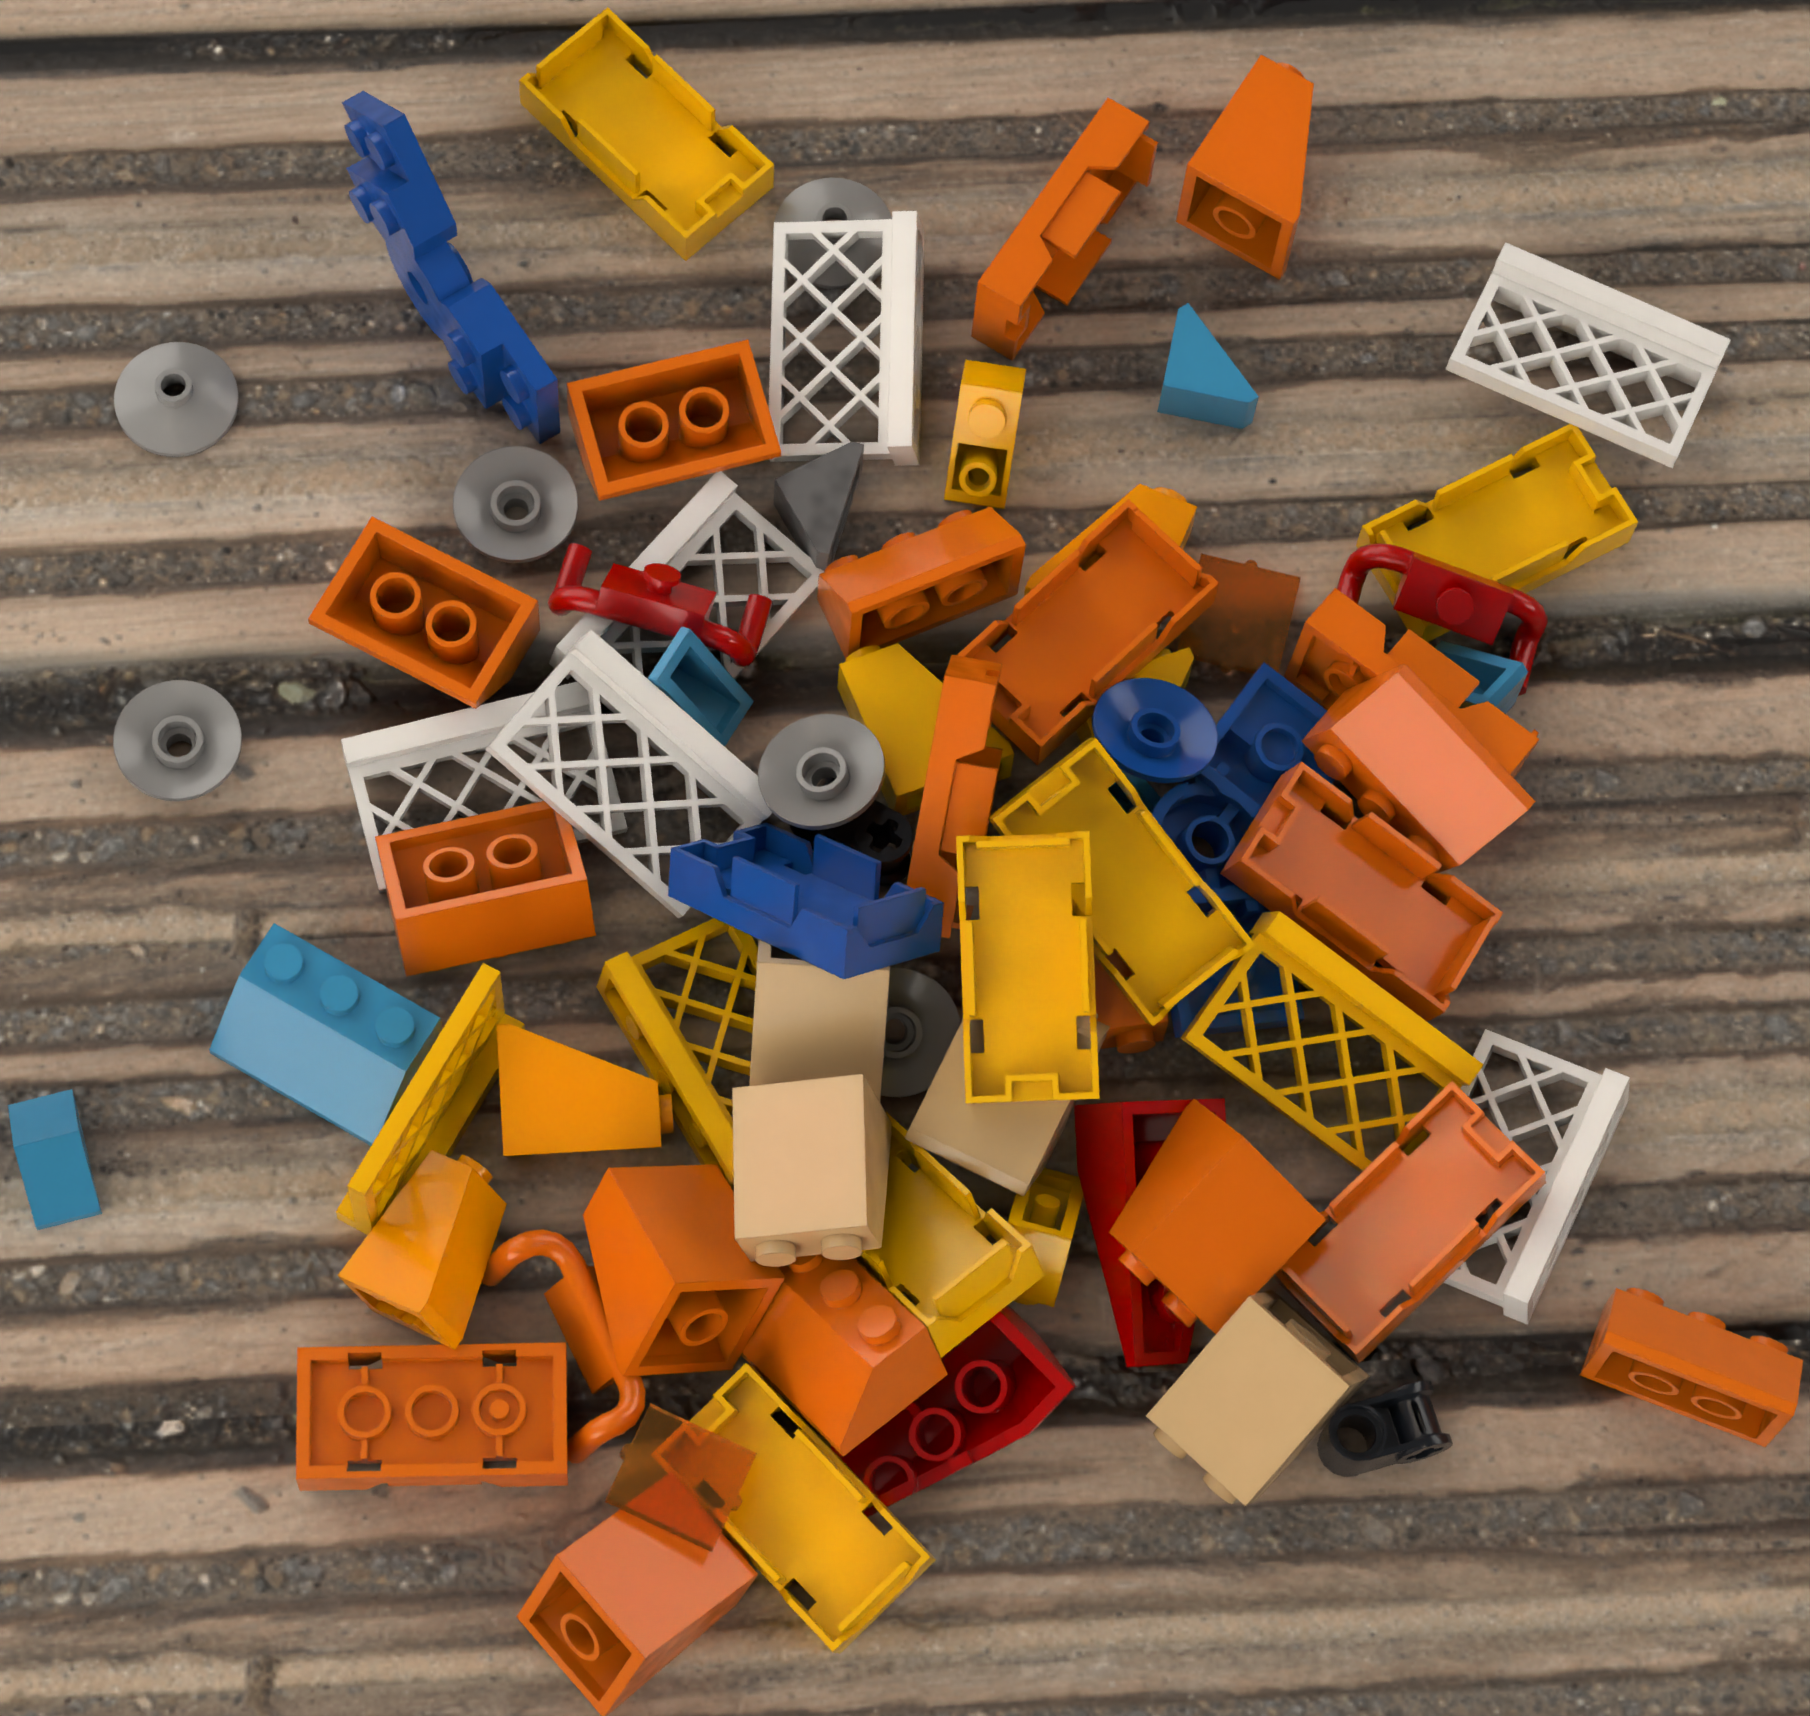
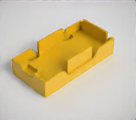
M608 7L536 65V73H527L519 79L520 104L685 261L774 187V164L733 125L720 126L715 121V108L657 54L653 56L650 47ZM634 64L648 76L647 79L633 67ZM567 119L572 123V128L577 132V136H576V137H575V135H574V133H573V131H572V129H571V127H570V125H569ZM718 142L732 156L728 157L715 143Z
M1568 424L1523 446L1514 455L1505 456L1438 489L1434 499L1426 503L1415 499L1362 525L1356 547L1360 548L1370 544H1391L1403 547L1527 593L1630 542L1638 520L1617 487H1610L1595 463L1596 454L1580 429L1572 424ZM1528 467L1532 468L1531 471L1515 479L1512 476ZM1424 518L1427 520L1426 523L1410 531L1406 528ZM1583 541L1578 548L1564 559L1565 553L1570 551L1572 546ZM1383 568L1372 569L1371 571L1392 605H1394L1402 573ZM1397 611L1406 628L1412 630L1426 642L1451 631Z
M1088 738L989 816L988 820L1001 836L1090 831L1094 957L1145 1023L1151 1026L1161 1021L1176 1003L1223 966L1246 954L1256 946L1222 900L1201 879L1147 809L1137 790L1097 738ZM1115 782L1134 805L1129 809L1128 813L1123 810L1108 790ZM1073 883L1071 884L1073 916H1086L1085 884ZM1194 886L1199 889L1213 908L1208 912L1207 916L1204 915L1187 893ZM1115 949L1133 974L1124 978L1105 956L1111 955L1113 953L1112 950Z
M1090 831L1034 835L956 836L965 1102L992 1103L1100 1099ZM1073 883L1085 884L1086 916H1073L1071 885ZM978 887L980 920H967L966 888ZM1076 1016H1090L1091 1049L1077 1048ZM970 1020H983L984 1053H971Z
M886 1112L891 1120L892 1136L882 1248L862 1250V1254L854 1259L927 1327L937 1352L942 1358L1043 1278L1044 1273L1032 1244L995 1210L991 1208L985 1212L975 1203L971 1191L924 1148L905 1140L908 1131ZM911 1163L919 1169L915 1173L908 1167ZM989 1234L997 1241L993 1245L985 1238ZM905 1291L913 1299L914 1304L902 1292Z
M745 1363L713 1394L714 1397L686 1425L682 1424L650 1457L667 1476L671 1474L722 1532L744 1551L752 1564L779 1591L786 1603L834 1653L841 1654L936 1559L753 1366ZM782 1410L802 1429H797L794 1432L796 1435L794 1438L772 1417L776 1411ZM703 1482L725 1504L720 1510H714L697 1492ZM874 1505L877 1511L893 1527L886 1535L863 1513L867 1508H871ZM794 1579L816 1601L809 1610L788 1589Z

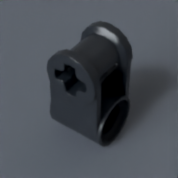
M824 778L817 787L826 786L832 783L835 778ZM874 800L861 815L838 827L809 830L790 825L794 835L811 843L813 851L815 835L821 834L881 861L880 886H891L896 882H901L909 873L913 851L911 848L913 844L911 825L901 813L890 809L877 800ZM889 843L895 844L896 849L887 845ZM873 846L882 849L881 852L874 851Z
M1425 1380L1406 1384L1387 1391L1382 1395L1350 1403L1339 1408L1326 1424L1318 1439V1455L1323 1465L1332 1473L1343 1477L1357 1476L1394 1464L1420 1461L1453 1446L1450 1434L1442 1433L1431 1403L1430 1396L1434 1393L1431 1381ZM1346 1427L1356 1429L1366 1440L1367 1451L1361 1453L1348 1451L1338 1440L1337 1430Z

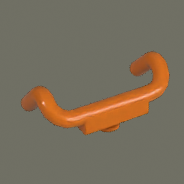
M545 1229L526 1231L502 1243L490 1255L481 1282L486 1286H496L518 1264L534 1256H544L553 1260L560 1268L563 1278L546 1291L544 1296L591 1393L595 1394L613 1383H616L619 1391V1402L616 1407L589 1421L567 1440L568 1461L577 1464L586 1460L607 1441L622 1435L636 1425L645 1408L646 1390L642 1376L622 1377L617 1368L595 1267L588 1266L574 1243L561 1234Z

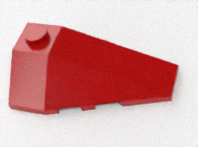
M1225 1098L1195 1099L1226 1123ZM1193 1099L1074 1105L1077 1171L1127 1367L1183 1364L1188 1361L1195 1322L1190 1327H1187L1160 1301L1168 1290L1156 1278L1148 1286H1145L1118 1260L1126 1249L1109 1231L1183 1110Z
M1009 1305L941 1358L948 1375L844 1457L833 1446L830 1447L887 1508L1030 1435L1076 1388L1075 1383L1043 1339ZM873 1505L863 1513L869 1518L878 1513Z

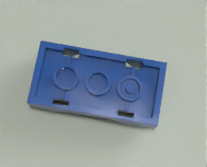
M769 823L734 831L733 841L717 845L709 840L702 839L671 848L669 897L842 979L851 978L940 951L944 902L927 895L926 889L923 887L913 889L900 882L894 883L884 898H879L881 861L821 834L815 835L814 853L809 841Z

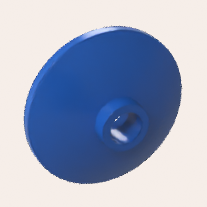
M1134 678L1121 681L1111 686L1102 694L1093 712L1092 728L1094 737L1097 738L1120 769L1143 780L1157 783H1176L1189 780L1208 767L1217 749V727L1208 709L1190 692L1167 681L1153 678Z

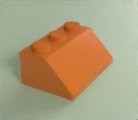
M748 339L567 383L568 415L584 470L599 501L781 457V449Z
M987 507L975 513H972L971 510H961L943 519L935 529L917 536L913 532L897 535L888 540L881 550L861 558L857 555H848L835 560L826 567L823 573L819 574L817 600L846 659L851 653L870 645H878L881 649L1017 595L1026 544L1021 534L992 507Z
M373 516L368 521L308 618V622L312 626L475 709L510 681L540 631L537 599Z
M1406 664L1346 689L1302 739V742L1314 754L1318 767L1326 775L1339 780L1358 800V807L1364 815L1373 812L1442 864L1440 869L1434 873H1440L1463 864L1526 813L1536 802Z
M545 801L375 836L406 977L596 936L588 880L572 825Z
M822 1254L796 1257L794 1263L779 1266L785 1279L741 1353V1356L843 1457L948 1375L927 1327L854 1258L833 1260L823 1257Z
M1616 1288L1604 1305L1580 1376L1763 1447H1766L1792 1419L1798 1403L1803 1360L1787 1354L1788 1348L1784 1344L1764 1336H1751L1748 1339L1725 1330L1726 1324L1723 1321L1706 1313L1689 1312L1688 1315L1672 1310L1663 1306L1664 1301L1662 1298L1647 1290L1628 1288L1626 1291Z

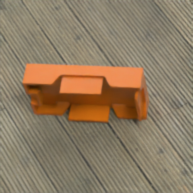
M1110 98L1105 100L979 279L973 316L972 338L1013 361L1045 314L1033 291L1034 288L1041 290L1068 306L1112 243V239L1096 231L1098 225L1110 222L1137 182L1146 187L1151 182L1158 142L1143 134L1148 129L1150 121Z
M1128 499L1083 540L1078 549L1070 554L1014 605L1011 615L1005 620H995L957 656L1002 664L992 723L1038 766L1093 715L1099 698L1107 689L1121 681L1132 679L1214 603L1219 582L1210 574L1202 573V567ZM1097 554L1100 558L1086 571H1083L1080 567ZM1170 616V621L1157 639L1156 635L1160 623ZM1007 634L1011 636L1012 639L995 653L992 650ZM1080 697L1085 700L1081 701L1065 717L1061 715L1064 712H1068L1071 709L1072 704L1076 702Z
M1334 588L1305 621L1284 678L1328 711L1346 689L1406 664L1504 769L1515 778L1525 760L1537 745L1539 732L1535 729L1529 732L1489 701L1460 709V706L1480 684L1478 679L1410 629L1386 654L1384 652L1386 625L1341 591Z
M951 655L944 675L906 884L913 889L923 887L926 889L927 895L944 902L941 937L950 938L952 928L960 929L956 836H987L988 819L991 815L1003 751L1001 748L985 746L988 728L991 727L1002 664ZM966 905L967 920H971L974 907L972 905Z
M1302 761L1279 777L1220 873L1271 912L1281 911L1427 1022L1445 1013L1451 1003L1449 993L1457 989L1489 932L1498 923L1503 914L1502 911L1454 875L1434 873L1440 869L1442 864L1373 812H1369L1360 819L1355 817L1352 799ZM1377 961L1382 967H1375L1374 964Z
M1451 1081L1405 1125L1397 1140L1386 1148L1332 1200L1324 1211L1320 1212L1326 1221L1273 1275V1278L1360 1364L1546 1184L1545 1171L1513 1140L1510 1141L1485 1116V1113ZM1422 1131L1427 1135L1430 1134L1409 1156L1403 1152ZM1498 1201L1501 1206L1493 1213L1482 1230L1476 1220L1481 1215L1484 1216L1488 1209ZM1331 1220L1337 1226L1314 1247L1309 1240ZM1404 1291L1408 1295L1409 1300L1399 1304L1385 1318L1381 1312L1387 1306L1390 1307L1394 1303V1299Z
M566 1342L459 1344L455 1350L444 1344L297 1347L296 1481L299 1490H367L382 1483H387L388 1486L482 1485V1481L500 1487L568 1486ZM483 1357L499 1363H516V1366L496 1364V1366L483 1367ZM382 1359V1369L368 1368V1365ZM349 1366H361V1369H349ZM516 1461V1468L483 1469V1462ZM349 1464H381V1471H349Z

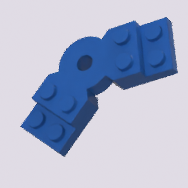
M365 91L343 101L342 104L351 121L344 125L346 134L360 157L364 158L346 168L355 185V188L349 191L350 199L362 220L366 224L372 222L384 238L391 262L409 298L431 330L443 340L452 359L448 362V367L456 384L466 395L474 392L485 409L502 400L503 406L513 424L519 430L528 427L539 445L560 433L558 380L491 283L483 278L473 282L463 258L451 243H447L448 240L457 236L456 222L405 114Z
M1265 662L1256 670L1225 713L1215 723L1218 732V744L1215 755L1208 767L1197 776L1185 780L1183 784L1170 789L1150 810L1151 814L1201 879L1218 895L1250 938L1252 936L1249 932L1262 913L1271 911L1221 875L1222 869L1282 774L1302 761L1331 784L1335 780L1318 767L1314 754L1302 742V739L1327 710ZM1192 837H1200L1206 840L1213 849L1214 858H1208L1199 854L1193 846ZM1194 886L1187 891L1204 915L1207 916L1208 912L1213 908L1199 889ZM1259 954L1246 973L1250 1000L1283 995L1279 967L1262 954ZM1235 960L1223 966L1173 1006L1170 1012L1175 1038L1183 1035ZM1293 979L1294 992H1300L1298 982ZM1237 987L1225 1004L1239 1002ZM1301 999L1296 1000L1299 1024L1305 1019ZM1284 1002L1252 1007L1255 1030L1288 1027ZM1240 1009L1218 1013L1203 1035L1243 1031Z

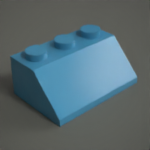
M274 923L240 973L209 1051L213 1056L372 1146L442 1031L441 1018Z

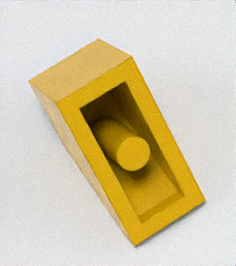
M1044 1168L1024 1197L1016 1193L1008 1223L1032 1244L1044 1277L1014 1300L1015 1302L1025 1305L1039 1303L1050 1307L1055 1306L1084 1195L1079 1177Z

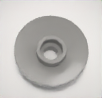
M822 178L805 183L791 192L780 205L774 222L825 221L828 219H839L841 221L892 219V216L883 200L868 187L844 178ZM859 238L843 255L864 274L882 256L883 238ZM814 239L789 240L788 262L803 275L827 251ZM840 239L828 240L835 245ZM835 261L812 285L823 289H846L856 279L842 265Z
M170 342L153 346L138 354L128 363L115 387L114 406L122 430L140 448L160 456L184 457L200 453L212 447L225 436L236 418L239 394L232 371L217 354L200 345L186 342ZM181 384L185 386V390L177 396H169L163 392L170 385Z
M507 446L491 450L479 456L464 470L455 487L453 513L461 535L477 552L500 562L525 563L547 556L560 547L568 538L578 515V495L571 475L554 457L535 448ZM512 507H521L528 512L527 516L520 520L508 519L505 513Z
M171 680L157 683L142 690L127 703L115 725L113 747L121 772L139 791L160 800L187 801L212 792L231 775L240 757L242 733L239 719L233 707L216 690L194 681ZM178 741H185L192 746L190 752L181 757L172 756L168 751L171 745Z
M836 714L813 715L788 725L768 744L759 764V788L768 808L787 824L809 830L830 829L852 821L866 811L874 802L884 782L886 771L885 758L881 745L875 735L857 720ZM827 777L835 778L832 783L817 787L820 780Z
M890 968L886 1022L891 1019L900 1020L905 1027V1034L898 1043L890 1044L885 1041L881 1096L907 1097L929 1089L960 1026V1018L948 992L933 978L912 969Z

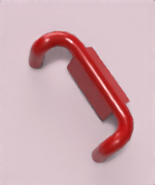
M571 543L568 545L555 588L548 599V606L553 614L565 616L571 611H579L670 637H675L682 626L691 629L706 647L728 655L735 665L746 667L753 663L773 604L771 599L759 594H750L737 632L729 627L708 621L717 592L680 582L681 573L669 565L652 563L645 566L644 571L613 563L600 590L583 587L582 583L592 551L580 544Z
M1391 544L1361 546L1349 556L1342 570L1337 589L1357 604L1359 603L1368 572L1372 569L1383 568L1402 573L1393 609L1489 645H1493L1507 612L1521 619L1522 622L1515 634L1509 659L1522 662L1526 667L1528 674L1518 696L1526 693L1536 649L1548 623L1543 606L1534 597L1504 584Z

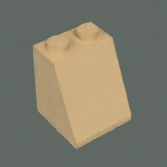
M759 939L749 1086L863 1074L880 1102L890 966L842 979Z
M1076 1016L1077 1048L1091 1049L1090 1016ZM962 1020L909 1127L905 1140L1024 1197L1049 1163L1077 1100L966 1103ZM970 1020L971 1053H984L983 1020ZM1097 1021L1098 1053L1110 1029V1026Z
M857 1074L732 1088L734 1232L736 1242L749 1260L756 1261L764 1266L779 1267L794 1263L796 1257L822 1254L823 1257L828 1259L848 1260L859 1257L862 1254V1250L882 1248L892 1127L891 1120L864 1075Z
M1273 1289L1251 1295L1245 1300L1146 1417L1157 1426L1153 1435L1169 1452L1180 1459H1184L1188 1454L1207 1471L1203 1476V1480L1214 1493L1230 1504H1233L1238 1499L1243 1505L1247 1506L1256 1501L1326 1426L1335 1412L1350 1400L1370 1376Z

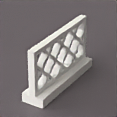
M892 211V219L774 222L769 412L781 449V457L769 459L770 462L813 461L850 443L851 441L838 429L864 406L878 419V442H857L864 444L863 460L893 459L895 466L920 465L925 232L917 211ZM859 238H883L882 256L864 274L843 255ZM814 239L827 252L802 275L788 262L789 240ZM828 239L840 240L835 245H833ZM837 261L856 281L838 299L831 303L812 283ZM789 274L796 282L787 290ZM882 274L880 290L873 281ZM867 289L881 303V314L862 332L842 311ZM806 290L825 311L800 333L786 319L787 307ZM836 319L855 339L830 362L811 341ZM786 332L794 339L787 348ZM879 332L880 349L871 341ZM865 347L880 361V371L860 390L840 370ZM805 349L824 369L799 392L785 378V366L800 351ZM834 377L854 398L829 421L809 400ZM784 390L793 397L785 407ZM878 391L879 408L870 400ZM801 407L823 426L807 443L783 444V425ZM833 436L839 443L825 442Z
M1505 242L1489 280L1457 342L1445 370L1673 468L1731 339ZM1493 301L1517 310L1523 314L1524 319L1500 324L1491 304ZM1483 322L1486 328L1479 329ZM1556 327L1577 336L1581 343L1557 349L1547 328ZM1532 332L1542 352L1518 358L1508 338ZM1494 342L1504 362L1487 365L1467 356L1470 347ZM1614 352L1634 361L1637 367L1613 373L1603 353ZM1589 357L1599 377L1575 383L1564 362ZM1550 366L1560 387L1548 390L1542 389L1531 383L1526 372ZM1667 375L1694 387L1695 390L1691 393L1670 398L1660 377ZM1645 381L1655 402L1631 407L1621 387ZM1607 391L1617 411L1602 415L1589 409L1582 396ZM1685 410V412H1684V414H1683V416H1682V418H1681V416H1680V414L1678 413V411ZM1663 415L1674 435L1671 443L1669 444L1646 434L1639 421Z
M720 471L716 472L629 568L644 571L645 566L652 563H660L674 567L681 572L686 566L713 565L714 587L717 593L712 608L716 607L717 623L727 627L726 607L746 606L749 595H725L722 565L756 564L759 595L773 601L772 605H783L772 619L769 614L757 652L758 655L816 591L819 574L825 570L816 568L812 559L737 495L735 490L738 485ZM733 515L753 531L755 552L721 553L719 530ZM711 540L712 553L698 554ZM764 541L775 551H765ZM789 562L807 578L795 593L769 594L766 563ZM586 613L556 645L549 664L555 668L577 640L592 629L619 654L632 653L633 666L643 674L641 653L665 652L672 640L640 641V630L638 627ZM630 628L631 642H617ZM720 652L722 666L736 679L746 667H739L733 662L731 663L730 657ZM568 674L565 678L569 679L571 675Z
M592 629L577 640L564 655L561 662L485 749L677 918L684 916L690 906L668 896V886L661 881L659 855H670L671 848L679 845L658 846L655 811L687 809L690 843L702 840L699 808L721 807L740 824L736 830L760 825L763 820L772 814V811L768 808L762 797L758 776ZM568 674L588 690L590 715L557 716L555 689ZM545 701L546 717L531 718ZM600 702L614 714H601ZM625 723L636 732L638 757L605 759L602 724ZM591 724L594 760L561 761L558 726ZM547 727L550 762L527 763L509 748L507 744L521 728ZM649 745L662 756L650 757ZM673 765L684 775L686 800L654 801L651 766ZM639 767L642 802L609 804L606 769ZM595 769L598 805H574L564 796L562 771ZM538 772H551L552 784ZM697 787L709 798L698 799ZM643 811L647 847H622L612 838L610 813ZM599 814L600 826L587 815ZM734 833L726 842L733 841ZM647 856L648 868L635 857Z
M578 681L556 687L557 716L590 715L588 690ZM534 692L483 704L476 709L473 707L341 739L343 756L379 893L386 892L375 840L378 832L374 817L388 824L382 835L394 833L395 830L413 829L401 820L419 792L450 809L443 822L455 820L458 814L464 818L478 815L463 805L481 776L512 794L504 809L515 807L519 799L528 804L543 801L527 792V786L522 781L517 786L486 768L493 756L485 749ZM545 701L531 718L546 717ZM591 724L558 726L559 734L586 726L592 751L586 760H594ZM547 727L521 728L507 744V746L515 744L534 755L535 758L532 763L550 762L548 737L541 748L528 741L548 736ZM604 741L605 759H609L606 744ZM486 751L479 763L467 757V755ZM453 759L473 771L456 801L425 784V781L438 762ZM424 766L417 778L405 772L406 770ZM607 768L609 804L621 803L612 768ZM589 770L562 771L574 779L565 794V797L570 801L581 784L597 792L596 780L587 775ZM392 775L411 786V789L395 815L392 816L370 803L365 780ZM610 813L612 835L627 832L628 828L624 813ZM572 826L577 844L589 841Z
M1485 1029L1473 1055L1484 1066L1470 1086H1462L1461 1090L1471 1099L1477 1084L1479 1085L1483 1095L1471 1100L1480 1109L1489 1108L1496 1127L1510 1141L1513 1140L1516 1143L1548 1131L1557 1152L1552 1162L1540 1166L1545 1171L1546 1184L1539 1189L1537 1195L1535 1193L1528 1200L1531 1209L1527 1218L1500 1227L1478 1248L1481 1249L1495 1243L1498 1244L1506 1264L1497 1284L1470 1274L1466 1262L1443 1283L1503 1307V1315L1528 1325L1629 1101L1630 1077L1605 1068L1601 1075ZM1492 1052L1517 1061L1525 1079L1491 1091L1483 1071ZM1531 1067L1543 1073L1534 1076ZM1560 1080H1565L1585 1088L1578 1106L1551 1115L1540 1090L1541 1087ZM1531 1091L1542 1119L1509 1131L1497 1103ZM1569 1123L1562 1139L1557 1127ZM1492 1206L1485 1214L1487 1221H1489L1494 1213ZM1519 1235L1511 1251L1506 1239Z

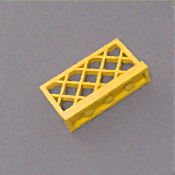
M1281 911L1262 913L1249 932L1256 946L1246 954L1235 959L1181 1036L1183 1041L1360 1173L1372 1163V1161L1365 1157L1361 1129L1393 1124L1396 1141L1405 1127V1122L1411 1121L1420 1112L1403 1114L1398 1083L1399 1076L1420 1073L1439 1088L1433 1097L1435 1098L1451 1081L1460 1089L1462 1086H1470L1484 1066V1064ZM1259 954H1262L1279 967L1283 995L1250 1000L1246 973ZM1293 979L1307 988L1308 991L1295 993ZM1237 987L1239 1002L1225 1004ZM1319 997L1330 1006L1334 1033L1302 1038L1296 1000ZM1284 1002L1290 1040L1257 1045L1252 1007ZM1240 1009L1246 1047L1223 1051L1203 1036L1218 1013ZM1343 1016L1360 1029L1346 1031ZM1369 1035L1380 1043L1384 1071L1353 1076L1347 1038ZM1335 1041L1341 1078L1309 1083L1303 1046ZM1291 1048L1297 1085L1274 1089L1263 1081L1259 1053ZM1394 1054L1410 1067L1396 1069ZM1247 1055L1249 1069L1233 1057ZM1386 1079L1391 1116L1360 1121L1354 1084ZM1342 1086L1348 1123L1325 1127L1314 1119L1310 1091ZM1298 1093L1300 1108L1284 1095ZM1422 1131L1403 1152L1409 1156L1425 1141L1428 1135ZM1349 1132L1351 1146L1336 1134Z
M713 918L632 957L626 951L605 961L596 988L648 1076L658 1081L659 1094L672 1095L673 1118L700 1164H717L734 1192L733 1118L730 1115H733V1104L731 1099L718 1095L711 1081L716 1066L750 1076L751 1061L722 1053L720 1050L727 1026L753 1033V1018L734 1013L732 1009L739 986L755 991L758 946L751 935ZM727 932L740 953L736 970L700 959L704 942ZM695 947L693 956L683 953ZM662 962L688 970L681 996L656 989L645 970ZM745 964H747L753 975L743 972ZM695 973L732 984L725 1009L688 998ZM667 1007L676 1009L674 1019L668 1011ZM684 1012L720 1023L713 1050L686 1041L679 1029ZM699 1061L708 1063L706 1073Z
M485 963L479 968L348 1183V1192L336 1210L337 1219L368 1235L431 1150L450 1158L499 1076L496 1024H512L525 1030L524 1023L505 1013L500 971Z

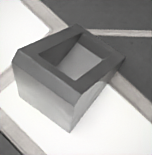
M852 441L775 478L774 506L798 547L812 559L816 568L825 570L834 560L862 473L864 444Z

